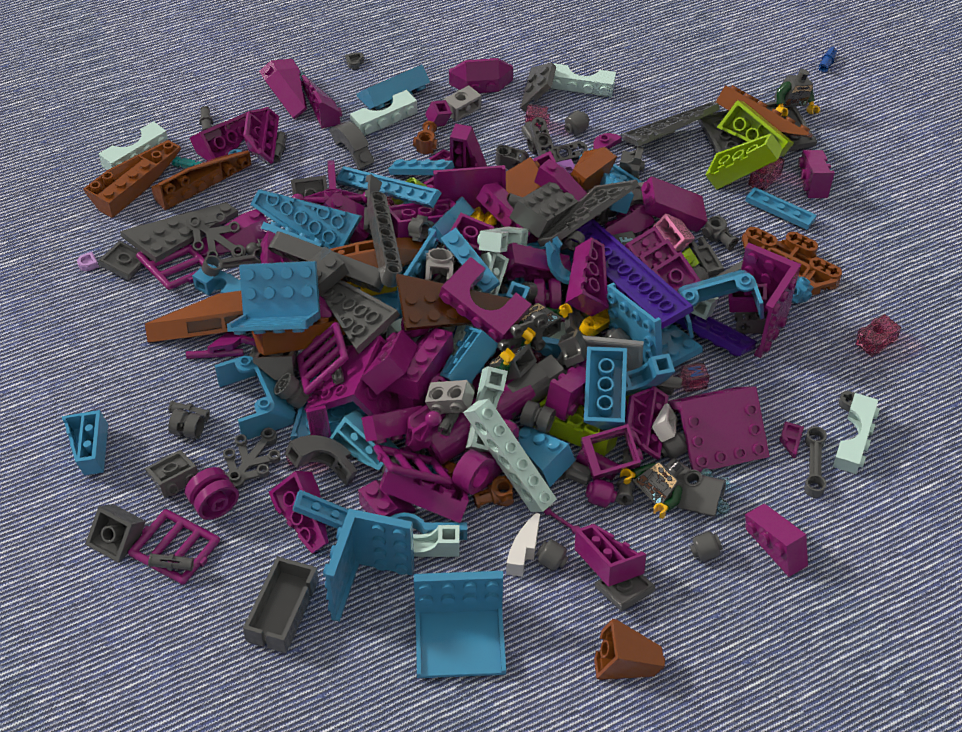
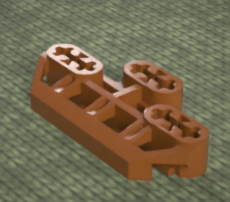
M757 227L747 228L742 235L741 241L744 249L748 243H751L801 264L798 276L805 277L810 281V285L814 287L811 291L812 295L820 294L821 289L833 290L839 286L842 275L841 268L817 257L818 244L816 241L798 232H789L785 240L778 241L774 235Z

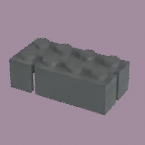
M548 182L519 199L509 218L524 229H529L528 231L537 238H540L579 201L572 194L563 193V190L556 183Z
M279 556L276 557L243 626L246 642L263 647L267 643L269 649L287 654L310 602V596L312 597L319 582L317 567Z

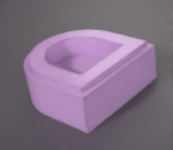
M93 252L83 254L77 260L79 269L82 271L99 268Z

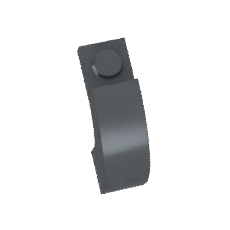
M346 121L329 129L335 144L343 143L347 147L358 170L375 162L367 147L369 146L367 139L354 123Z
M307 435L296 438L289 442L285 455L296 468L310 462H319L329 466L345 485L352 483L358 471L354 464L348 460L351 452L339 442L324 436Z

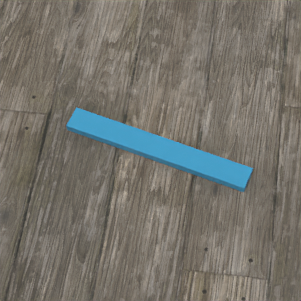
M344 166L336 177L338 184L365 191L368 190L366 175L372 174L382 182L380 192L384 193L387 197L430 208L435 206L442 194L438 189Z

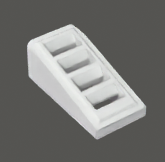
M668 403L663 406L652 426L661 442L675 437L678 418Z

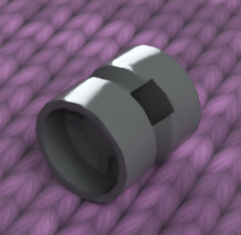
M290 373L284 374L274 388V393L281 399H286L287 403L296 409L301 408L311 395L304 393L302 382H299Z
M528 400L521 413L520 424L529 428L535 426L536 430L547 434L553 425L556 409L548 406L541 407L540 403Z
M175 409L169 420V433L178 436L185 435L186 438L198 440L203 433L205 418L201 414H189L188 411Z

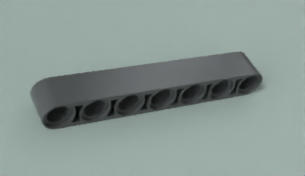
M374 191L369 198L367 214L381 282L385 286L392 288L397 286L396 274H401L402 265L387 197L382 192Z
M277 231L268 249L292 261L302 262L309 261L323 247ZM334 252L344 262L349 271L342 278L343 280L374 292H381L384 284L381 282L379 268Z

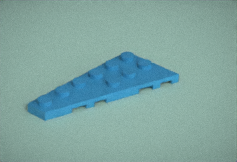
M258 189L250 204L283 228H291L296 231L295 234L297 235L300 232L310 236L309 239L313 241L314 238L325 242L324 246L330 249L347 245L363 217Z

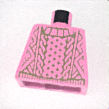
M665 214L654 225L665 240L669 239L676 251L684 250L695 239L680 219Z

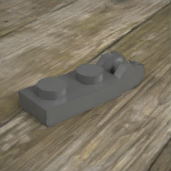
M699 237L698 239L700 246H697L694 240L688 245L700 262V267L706 270L709 277L716 276L724 271L723 265L704 237Z

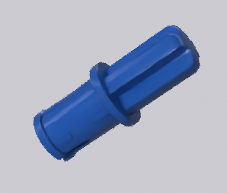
M835 47L828 49L827 53L822 56V61L818 66L821 72H827L830 65L834 63V58L838 52Z

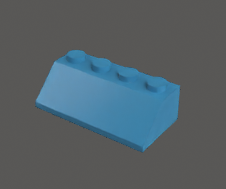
M423 64L356 93V95L369 109L375 107L377 110L384 107V103L387 101L390 104L393 103V95L405 90L410 94H413L412 90L414 89L418 92L426 88L425 84L430 83Z
M587 347L584 422L604 431L625 425L627 348Z

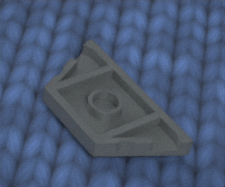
M553 63L531 67L520 106L524 112L528 109V104L532 100L536 102L551 88L556 71V66Z

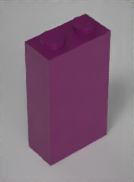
M653 176L643 183L641 191L645 213L660 219L665 214L680 219L689 230L698 232L708 222L703 196Z

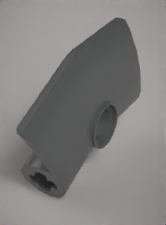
M672 459L666 467L668 468L677 459ZM678 461L685 469L677 476L684 484L681 500L677 507L715 517L719 498H722L725 493L726 480L701 475L699 471L691 470ZM691 481H698L696 484H690Z

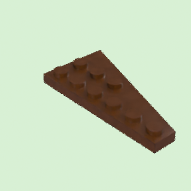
M396 274L405 331L472 325L470 320L458 314L455 308L444 303L441 297H439L441 287L444 285L443 283ZM470 290L473 302L485 310L500 309L511 299Z

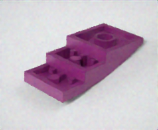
M656 226L625 245L628 250L676 291L682 286L701 281L682 252L678 253L669 239L665 240Z

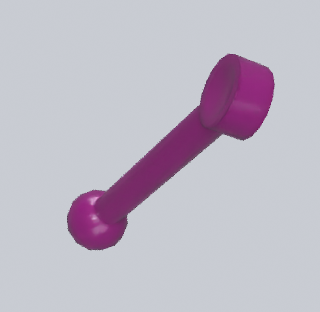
M548 507L546 510H544L545 515H551L552 517H554L555 519H557L558 521L572 529L573 534H575L576 530L580 528L577 525L573 526L563 518L553 513L551 508Z

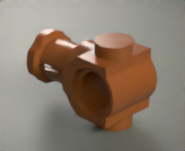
M426 121L423 123V130L418 132L417 137H414L413 147H416L417 152L421 154H433L434 149L438 147V139H435L436 136L434 134L437 131V125L433 121Z
M498 476L493 480L492 484L488 485V489L481 490L472 495L476 508L479 509L482 505L491 502L499 506L513 504V485L506 476Z

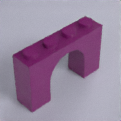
M470 257L441 287L439 297H441L444 303L455 308L458 314L470 320L476 328H480L499 343L510 333L511 327L518 324L528 314L532 304L518 293H515L500 309L485 310L477 306L470 296V290L482 279L486 268Z

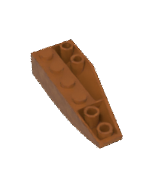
M725 85L716 100V103L729 111L737 100L745 102L783 134L808 138L813 136L809 133L810 129L801 124L798 127L795 125V120L788 116L784 119L781 117V112L774 108L770 111L767 109V104L733 85L731 87Z
M169 140L160 143L108 169L83 188V190L100 212L114 218L159 178L179 153L181 146Z
M247 150L189 167L152 186L154 200L166 211L252 165L250 152Z
M396 238L402 267L411 264L426 239L423 242L412 240V238ZM373 240L330 249L333 252L378 268Z
M241 290L213 295L145 323L147 342L228 332L227 324L243 315Z
M335 316L321 317L312 326H309L308 329H304V332H293L292 329H286L284 333H273V330H265L266 333L263 334L251 332L258 352L265 356L305 349L313 342L315 337L320 336L333 323L339 322ZM340 325L342 335H345L346 333Z

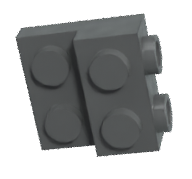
M181 450L145 468L147 475L155 483L157 490L164 498L176 495L179 490L186 487L191 478L199 473L196 465Z

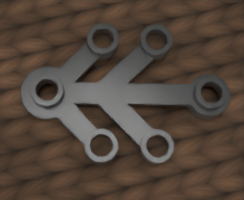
M219 211L215 215L202 217L197 213L188 216L186 225L193 231V248L195 251L201 252L205 247L201 241V230L207 236L209 250L207 256L215 253L219 258L215 241L230 250L233 257L245 256L247 254L242 245H234L220 235L230 232L238 233L240 231L238 222L233 221L229 225L214 228L205 225L214 222L224 223L226 216L223 212ZM219 215H223V219L218 220L217 217ZM197 219L198 223L192 224V221ZM233 225L238 226L236 230L231 229ZM201 243L202 246L200 248H196V244ZM241 249L240 254H236L235 251Z
M537 311L531 315L528 322L513 325L510 333L514 337L501 340L497 345L498 349L503 352L507 348L510 349L513 345L515 346L512 349L520 347L522 341L526 340L522 337V334L529 327L536 333L532 346L537 351L542 350L546 345L542 335L543 328L548 323V316L543 312Z
M265 428L261 432L260 441L249 455L246 447V436L244 434L235 436V445L239 449L242 461L238 468L234 461L236 459L235 450L227 448L223 451L224 460L227 461L229 469L227 475L237 489L243 486L245 480L267 477L270 471L266 464L278 463L281 459L280 452L276 449L269 451L268 455L258 457L266 446H272L277 442V433L272 428ZM258 466L257 470L246 472L248 468Z

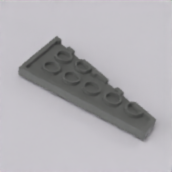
M630 180L594 186L537 240L540 247L545 246L549 241L552 243V239L556 236L561 241L592 218L599 216L602 211L639 186L638 181Z
M343 280L337 282L322 295L358 354L400 316L398 310Z

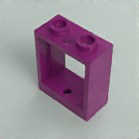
M629 424L581 438V445L593 480L620 473L623 469L630 470L640 467L643 455L641 449L636 448L634 442L637 441L634 429L630 430ZM624 435L632 461L600 470L592 444Z

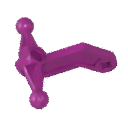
M327 160L329 189L303 197L301 194H294L292 198L323 205L334 192H337L355 202L363 201L367 204L365 192L358 194L336 189L334 160Z
M436 376L430 382H444L447 380L441 376ZM425 405L410 415L407 419L405 447L400 448V450L414 453L423 448L428 449L432 440L433 427L440 425L446 413L439 414L437 411H430L428 406Z

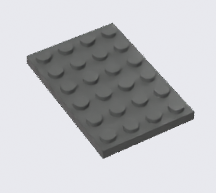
M777 101L765 103L770 111L778 107ZM796 106L784 107L788 109L787 116L796 121L795 125L800 127L802 124L809 128ZM729 110L715 112L711 116H705L698 120L716 153L747 142L717 128ZM784 134L794 142L788 152L814 147L817 144L814 135L812 138Z

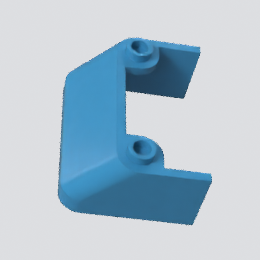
M738 270L680 287L677 291L693 307L698 302L730 293L751 291L761 319L764 318L763 300L756 280L745 270ZM688 314L683 318L687 327L689 337L691 339L694 338L692 323Z
M241 356L214 365L219 387L257 376L266 397L260 398L255 402L256 413L238 419L240 434H244L247 440L260 436L265 428L278 430L295 422L296 414L293 406L287 403L286 399H281L274 393L278 380H274L254 364L253 357Z

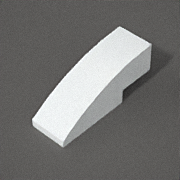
M535 513L516 536L509 551L506 575L523 577L525 560H534L540 521L539 513Z

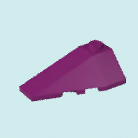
M293 59L271 60L259 70L266 83L294 120L307 109L305 95L302 92L303 83L300 80L301 71Z
M301 75L303 90L321 129L341 124V108L337 107L335 101L308 77Z
M247 112L190 137L189 139L196 153L208 161L228 155L231 150L236 149L244 140L243 134Z
M548 159L539 167L534 181L542 187L548 182L556 183L563 190V193L572 194L578 201L587 194L567 170L552 160Z
M633 204L629 207L627 214L619 213L616 215V219L605 223L604 229L611 235L633 231V233L642 231L644 233L651 229V225L656 222L652 215L645 213L644 204Z
M255 209L243 213L226 224L229 225L233 221L238 222L240 225L238 233L230 232L220 235L234 245H242L246 250V246L249 243H258L257 239L264 238L267 231L261 229L263 222L268 223L262 212ZM233 225L231 229L236 230L238 226ZM207 237L201 240L205 246L204 250L199 252L203 257H207L209 252ZM215 241L216 251L219 256L225 255L226 252H231ZM201 243L196 244L197 248L202 246ZM237 249L236 254L241 253V249Z
M295 471L270 490L269 495L276 511L286 518V523L289 527L295 529L298 533V538L312 554H315L328 544L326 525L292 510L299 490L321 498L320 490L312 472Z

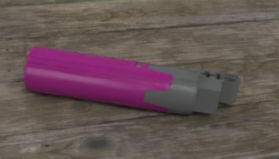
M548 355L538 363H535L521 378L506 380L504 391L500 396L496 410L503 419L511 421L522 413L528 400L538 403L547 397L550 381L553 379L558 381V376L562 373L567 374L568 369L573 366L568 368L566 365L561 366L552 355ZM476 398L473 399L471 406L475 403ZM463 412L460 413L449 436L441 435V432H438L440 425L433 427L432 440L427 451L441 465H444L466 450L471 423Z

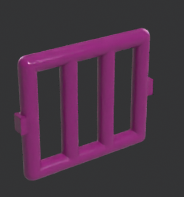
M191 244L186 245L157 263L153 260L150 261L141 251L136 254L137 259L167 290H172L185 283H193L192 275L197 271L171 282L166 277L198 263L202 266L205 260L199 252L194 250ZM188 253L193 256V258L161 272L156 268Z
M337 322L333 323L320 336L315 337L313 342L296 358L303 390L306 395L311 394L324 381H328L332 374L349 359L341 328ZM332 334H334V336L331 339H329L320 349H318L309 359L305 361V359L310 354H312L321 344H323ZM337 344V346L330 353H328L320 362H318L310 371L307 372V370L312 365H314L322 356H324L333 346ZM340 354V357L337 360H335L327 369H325L317 378H315L310 383L311 379H313L321 370H323L331 361H333Z
M376 444L373 448L378 455V461L383 462L390 473L447 486L453 484L448 470L443 468L434 457ZM388 455L394 456L400 466L394 465ZM407 460H412L419 470L413 469ZM426 464L431 465L437 474H433Z
M164 509L150 526H145L140 538L129 549L128 555L148 566L149 556L139 551L164 521L169 519L176 524L151 553L161 555L183 527L192 531V534L177 550L175 556L183 557L200 536L209 540V543L194 559L192 571L185 570L183 574H180L174 570L169 571L167 568L151 567L180 584H186L196 570L207 563V557L219 544L220 537L180 515Z

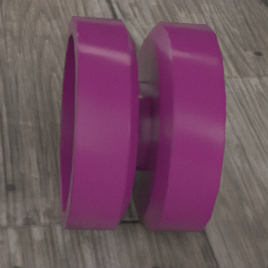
M533 278V283L536 284L538 293L535 299L531 301L532 306L540 303L548 308L559 309L561 306L560 281L556 278H550L546 290L543 278Z
M219 467L207 468L191 478L185 488L186 498L194 506L197 514L204 520H212L223 516L234 507L239 498L238 489L230 481L225 471Z

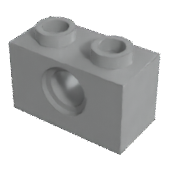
M469 85L443 99L447 101L452 112L450 117L454 121H458L481 108V95Z

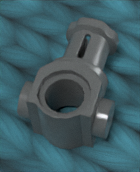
M417 215V218H412L408 225V236H413L412 240L423 242L428 237V229L434 223L428 221L427 216Z
M720 215L710 217L709 221L706 222L705 228L702 229V233L710 241H721L727 250L733 249L739 241L738 237L729 233L727 222Z

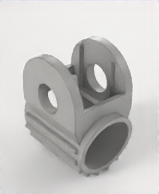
M433 248L426 253L425 280L431 281V275L433 274L446 276V282L453 275L454 255L449 249Z

